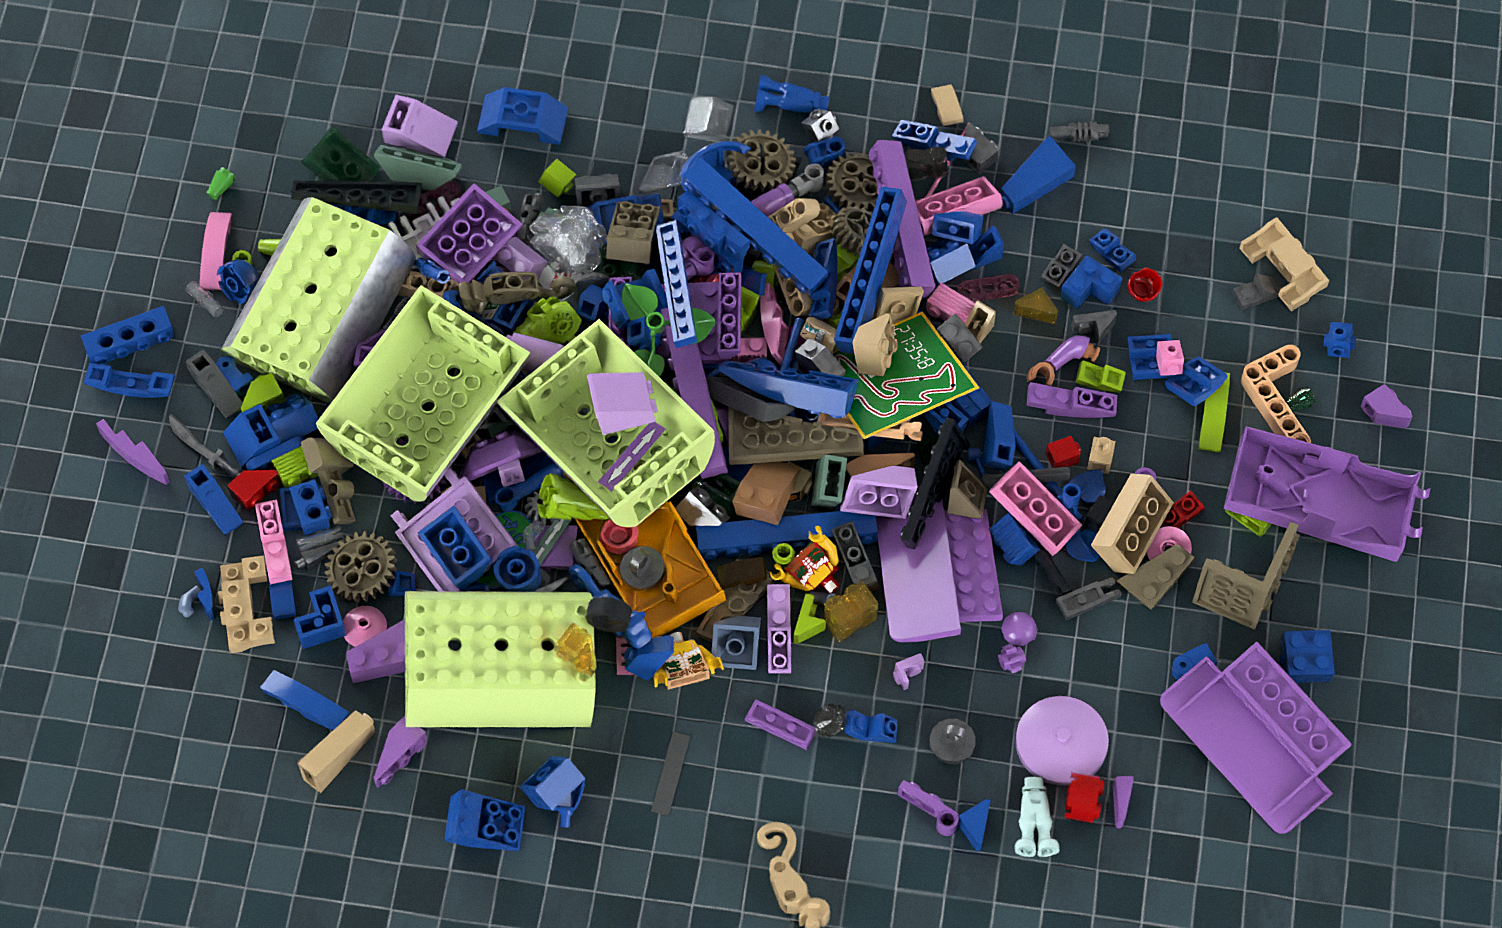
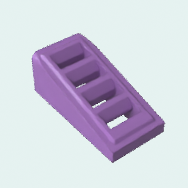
M1116 776L1113 782L1116 828L1122 827L1126 817L1134 781L1133 776Z

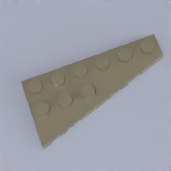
M728 406L730 465L820 459L824 455L838 457L864 455L863 437L857 430L838 426L832 428L823 426L819 422H804L803 419L786 415L776 420L763 422Z

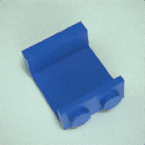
M654 269L647 270L641 279L627 282L631 285L647 287L655 292L658 298V307L655 312L661 314V309L668 308L666 293ZM611 280L603 288L602 297L604 302L608 304L612 320L616 322L618 328H626L627 323L631 322L621 301L622 291L626 283L615 286Z

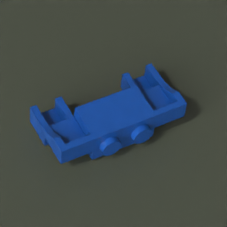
M688 190L678 197V211L672 215V221H677L680 236L685 239L694 235L718 255V266L723 273L742 272L744 258L750 247V240Z

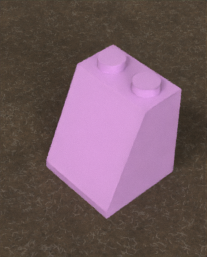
M643 372L587 374L595 414L603 435L656 422L654 413L658 412L655 399L651 400L649 395L653 393L651 381H646Z

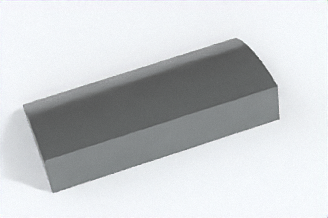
M705 376L710 398L763 422L779 419L795 409V406L781 403L759 394L728 376Z

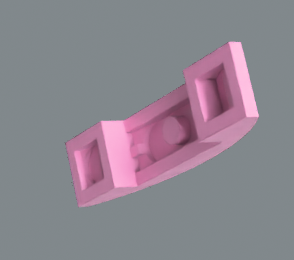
M210 212L202 249L200 289L221 290L218 283L221 278L220 274L217 276V271L219 267L224 265L232 213Z

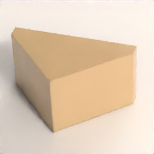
M976 301L965 326L979 343L984 340L994 327L996 311L980 301Z

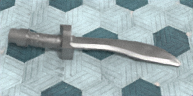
M173 414L169 415L173 432L192 449L208 458V463L213 470L216 471V468L219 466L233 480L241 473L238 468H235L225 460V454L221 449L218 448L216 453L212 452L199 443L190 430Z

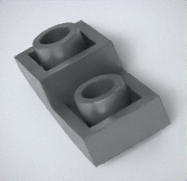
M1063 244L1054 260L1050 261L1041 278L1060 288L1081 260L1082 254Z

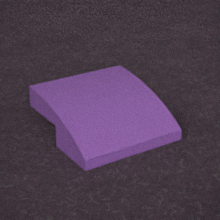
M550 525L533 528L530 551L534 550ZM568 525L540 565V569L546 572H551V568L569 570V567L574 564V555L570 545L573 541L577 540L578 526Z

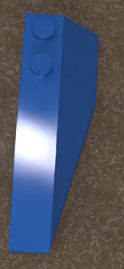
M727 360L719 366L720 372L759 394L781 403L806 409L812 414L826 413L832 418H842L850 412L859 383L858 379L810 370L809 374L797 373V369L788 368V370L777 371L775 366L768 365L761 366L758 369L752 363Z

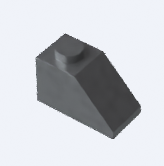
M810 338L795 351L799 370L806 374H809V370L838 376L846 374V370L828 348Z

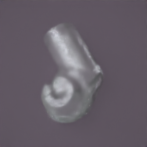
M541 521L532 522L523 531L525 549H529L533 553L537 551L535 540L544 531V524Z

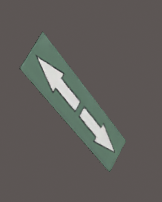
M554 519L532 551L538 559L539 566L571 520Z

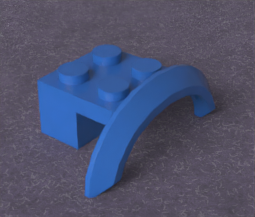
M722 141L707 145L698 150L682 167L680 177L684 191L686 192L687 190L683 186V174L700 157L736 188V177H732V171H729L724 166L723 151H736L744 155L751 150V147L736 141ZM695 192L692 193L698 199L700 198Z

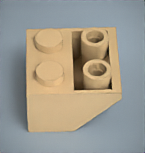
M884 314L858 327L852 343L859 374L884 376L886 369L890 367L892 353L897 350V339L894 338L895 325L891 321L890 314Z

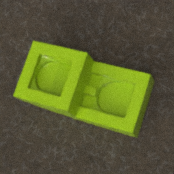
M1082 361L1079 364L1075 383L1099 390L1120 393L1126 372L1109 365H1105L1102 368Z

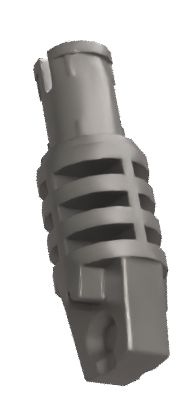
M1097 122L1071 123L1068 126L1050 127L1049 135L1053 140L1069 139L1071 142L1096 141L1100 137H1108L1109 125L1097 124Z

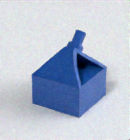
M551 756L519 788L536 808L559 811L561 827H570V816L573 815V811L577 809L585 786V777L569 758Z

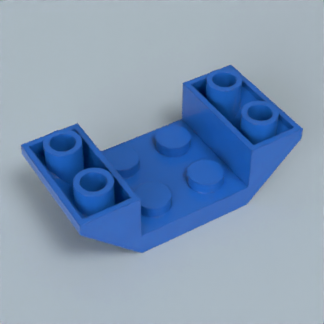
M503 87L485 95L477 133L498 136L500 128L539 133L540 142L561 145L568 107L544 92Z

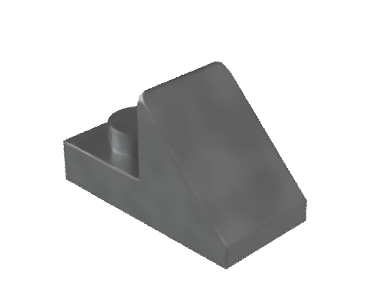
M1255 274L1253 282L1234 288L1232 293L1241 310L1278 298L1280 291L1273 277Z
M1112 310L1073 315L1072 332L1086 334L1094 331L1098 345L1114 326L1117 312Z

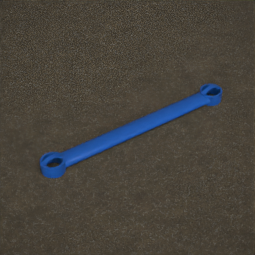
M610 436L607 442L614 443L618 440V437ZM553 463L526 478L523 482H519L512 487L505 486L499 488L494 495L495 502L500 510H512L517 506L520 499L541 488L546 475L552 473L563 476L565 472L556 463ZM506 494L513 495L508 502H499L502 496Z

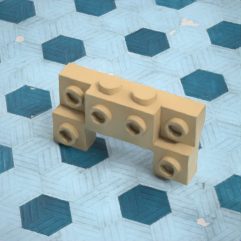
M1277 217L1269 221L1255 234L1241 241L1240 249L1252 264L1267 256L1289 283L1280 289L1278 296L1291 312L1307 303L1311 296L1328 286L1329 279L1315 264L1314 258L1305 252L1300 241L1291 235Z
M264 555L242 558V563L220 566L222 591H218L220 605L223 604L224 611L220 612L222 625L227 627L230 653L242 652L255 646L275 643L271 617L254 618L250 584L268 581Z

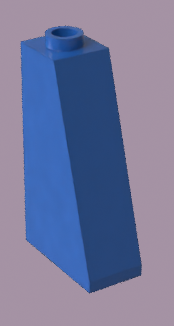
M1051 136L1043 141L1001 188L1002 206L1005 209L1008 208L1012 214L1074 177L1075 164Z

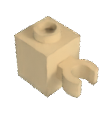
M1094 437L1087 470L1102 469L1103 473L1109 474L1116 441H1112L1107 437Z

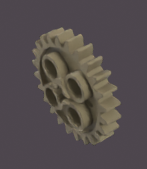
M760 129L757 134L750 130L749 136L743 132L741 138L735 137V141L751 147V150L744 155L736 151H728L726 163L729 164L728 170L733 171L732 177L738 176L737 183L744 181L745 188L752 185L753 191L760 187L761 191L764 192L765 187L772 190L774 186L777 187L783 183L787 184L788 179L792 178L796 166V158L793 157L794 151L789 150L790 144L784 145V138L777 139V133L770 136L768 130L765 134H762ZM759 146L762 147L761 157H759V154H760V147H759ZM761 163L763 164V175L760 174Z
M854 151L852 157L847 152L845 159L839 156L838 161H833L832 166L828 168L825 180L827 181L826 188L829 189L828 195H834L833 202L840 201V208L844 205L847 207L858 206L859 209L864 207L866 211L868 208L872 212L874 211L878 198V186L874 176H871L874 171L872 161L869 157H866L864 151L861 156H858V153Z
M364 531L362 537H360L355 532L353 539L347 535V542L343 543L339 540L340 547H332L335 554L327 555L331 562L325 563L328 569L324 572L328 577L326 581L331 585L334 593L337 592L340 598L345 597L348 602L353 598L358 603L361 597L367 602L369 595L376 599L377 591L383 594L384 590L382 587L391 586L388 583V579H395L391 572L398 570L394 565L398 562L394 556L396 553L388 541L385 542L382 536L377 537L375 533H372L369 537L367 532ZM371 550L368 555L364 556L365 552ZM351 560L349 564L344 566L345 562ZM379 568L376 573L372 574L373 570ZM358 578L356 583L351 584L353 580Z

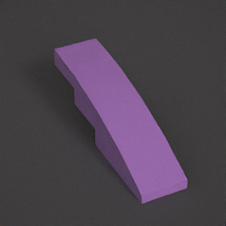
M104 419L96 423L102 437L128 463L165 485L170 483L167 472L143 441L135 446L124 430L115 435Z

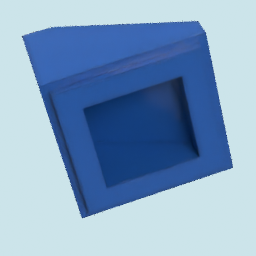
M398 570L392 572L395 579H388V583L391 585L388 587V596H405L406 591H416L415 573Z

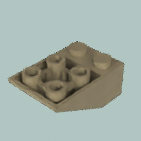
M627 201L617 202L607 236L606 258L649 264L660 207L650 204H633Z

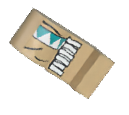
M808 317L800 335L806 340L810 338L826 346L832 354L838 351V347L834 342L837 329L817 318Z

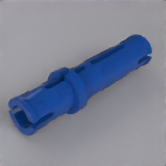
M418 258L414 262L415 269L423 276L430 277L441 284H445L450 280V275H447L449 272L437 266L432 260Z

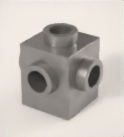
M814 110L809 114L810 117L801 123L809 140L813 142L829 139L834 136V132L839 130L835 115L827 110Z

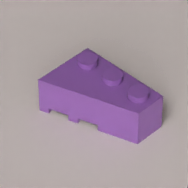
M405 620L346 652L353 683L405 672Z

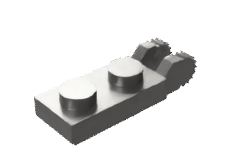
M1108 578L1056 598V603L1065 620L1100 607L1107 602L1116 600L1122 593L1119 589L1106 594L1103 593V590L1112 587L1116 583L1114 578Z

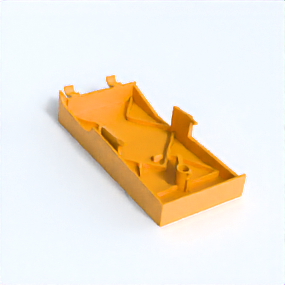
M643 464L637 465L636 468H635V470H637L638 467H639L640 465H643ZM563 473L565 478L570 479L566 473ZM666 501L637 525L639 531L638 541L634 548L640 546L653 548L661 554L665 563V575L662 581L656 587L644 589V591L630 588L622 578L620 563L626 553L616 554L607 552L599 541L602 527L608 520L573 519L585 540L598 557L621 601L627 603L632 611H643L646 614L644 620L647 623L652 638L661 637L726 601L724 591L686 530L688 529L671 501Z

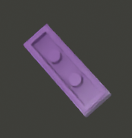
M755 699L745 717L746 722L805 750L808 749L817 732L816 727Z

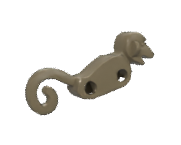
M504 272L491 274L486 278L484 285L479 281L472 280V283L463 281L458 287L463 306L469 311L481 313L488 302L503 305L522 300H532L538 296L544 299L549 297H557L558 300L566 298L574 292L575 281L567 276L556 278L552 282V290L539 286L535 273Z

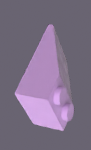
M890 466L852 476L840 511L905 519L917 490L914 468Z

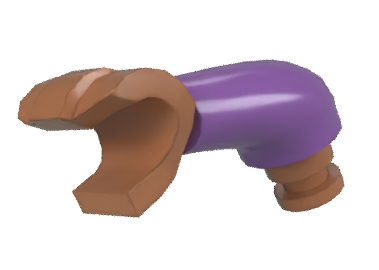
M1086 336L1071 337L1063 342L1044 362L1036 364L1029 370L1026 377L1027 382L1033 381L1036 378V373H1041L1046 377L1045 385L1051 386L1055 377L1054 372L1071 359L1080 360L1081 357L1085 359L1089 357L1092 362H1095L1101 348H1094V345L1089 343L1090 338Z

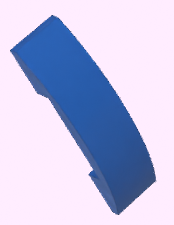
M89 363L84 383L111 393L134 397L158 398L170 396L175 375L160 372L146 375L112 370L109 365Z

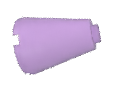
M513 332L512 336H506V338L531 353L529 361L523 367L529 374L565 347L561 344Z

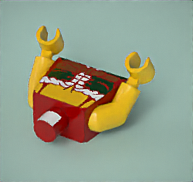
M815 526L818 534L814 535L809 531L811 542L784 568L786 571L783 572L781 566L775 564L774 567L780 570L779 573L773 574L769 572L772 579L781 580L785 584H790L795 589L808 592L810 590L817 591L823 586L830 594L840 587L832 577L839 570L837 565L839 562L837 548L826 535H822L821 527Z

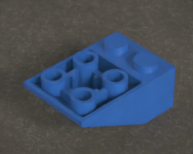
M461 789L450 797L444 841L467 847L519 851L525 806Z

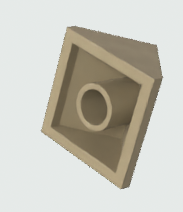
M958 460L954 470L947 513L979 519L983 515L987 488L961 460Z

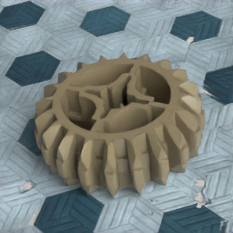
M848 206L847 208H842L833 218L830 228L833 231L832 236L836 238L835 241L841 244L840 248H845L847 253L852 252L855 257L861 253L872 217V211L868 212L864 207L859 209L858 206Z

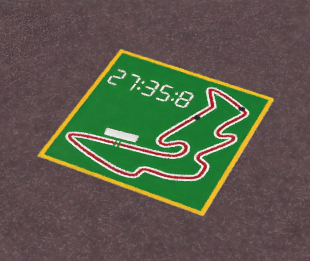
M923 311L894 324V338L897 339V350L892 353L891 365L886 369L884 376L859 374L855 354L840 352L839 349L833 354L846 370V374L843 377L859 380L851 410L847 416L863 439L979 389V386Z

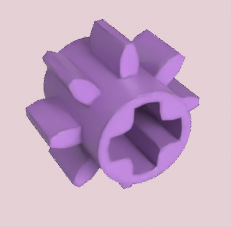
M1012 643L1003 646L1002 653L998 654L1003 670L1008 669L1011 673L1022 670V663L1026 662L1022 648L1020 646L1015 647Z

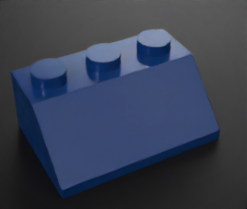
M452 506L418 532L450 581L462 591L479 579L492 561L455 506Z

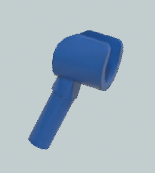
M968 448V461H976L982 478V475L986 473L981 465V451L979 448Z

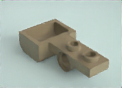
M325 438L305 439L301 442L309 471L319 475L334 524H351L356 520L349 501L354 494V486L350 480H343L341 474L351 469L354 463L340 455Z

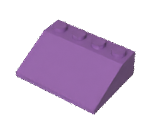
M473 184L416 245L417 254L426 260H432L437 266L449 272L447 275H450V278L460 284L463 281L470 283L523 224L476 184Z

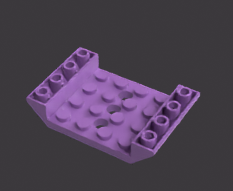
M741 272L719 273V282L688 283L692 308L706 311L716 321L707 337L698 343L702 364H721L740 353ZM632 277L610 278V281L612 280L615 286L633 281ZM661 284L666 293L665 284ZM609 309V329L633 352L639 350L627 343V327L619 329L616 322L612 320ZM663 331L661 346L655 347L654 354L661 355L665 366H669L668 358H671L670 350L666 351L663 338H666L667 335L666 331Z

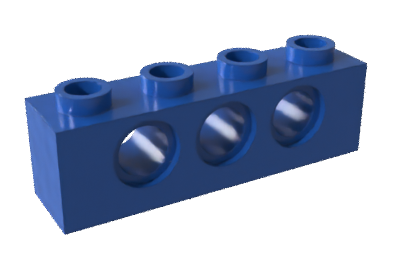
M164 306L80 335L90 363L102 365L113 359L124 358L130 353L138 350L143 351L152 345L166 343L170 339L175 338Z

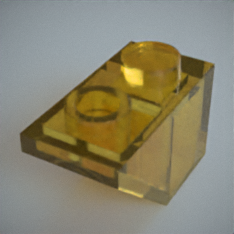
M572 622L556 643L554 651L563 661H570L574 664L578 672L592 677L597 668L592 636Z

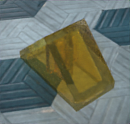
M1040 288L1016 300L1013 315L1055 325L1058 310L1044 289Z

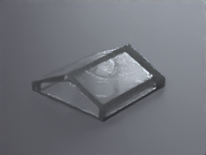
M713 96L692 98L683 136L715 142L725 141L733 112V105Z

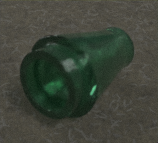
M1301 387L1286 399L1285 402L1291 411L1295 412L1312 407L1316 400L1309 387L1304 389Z

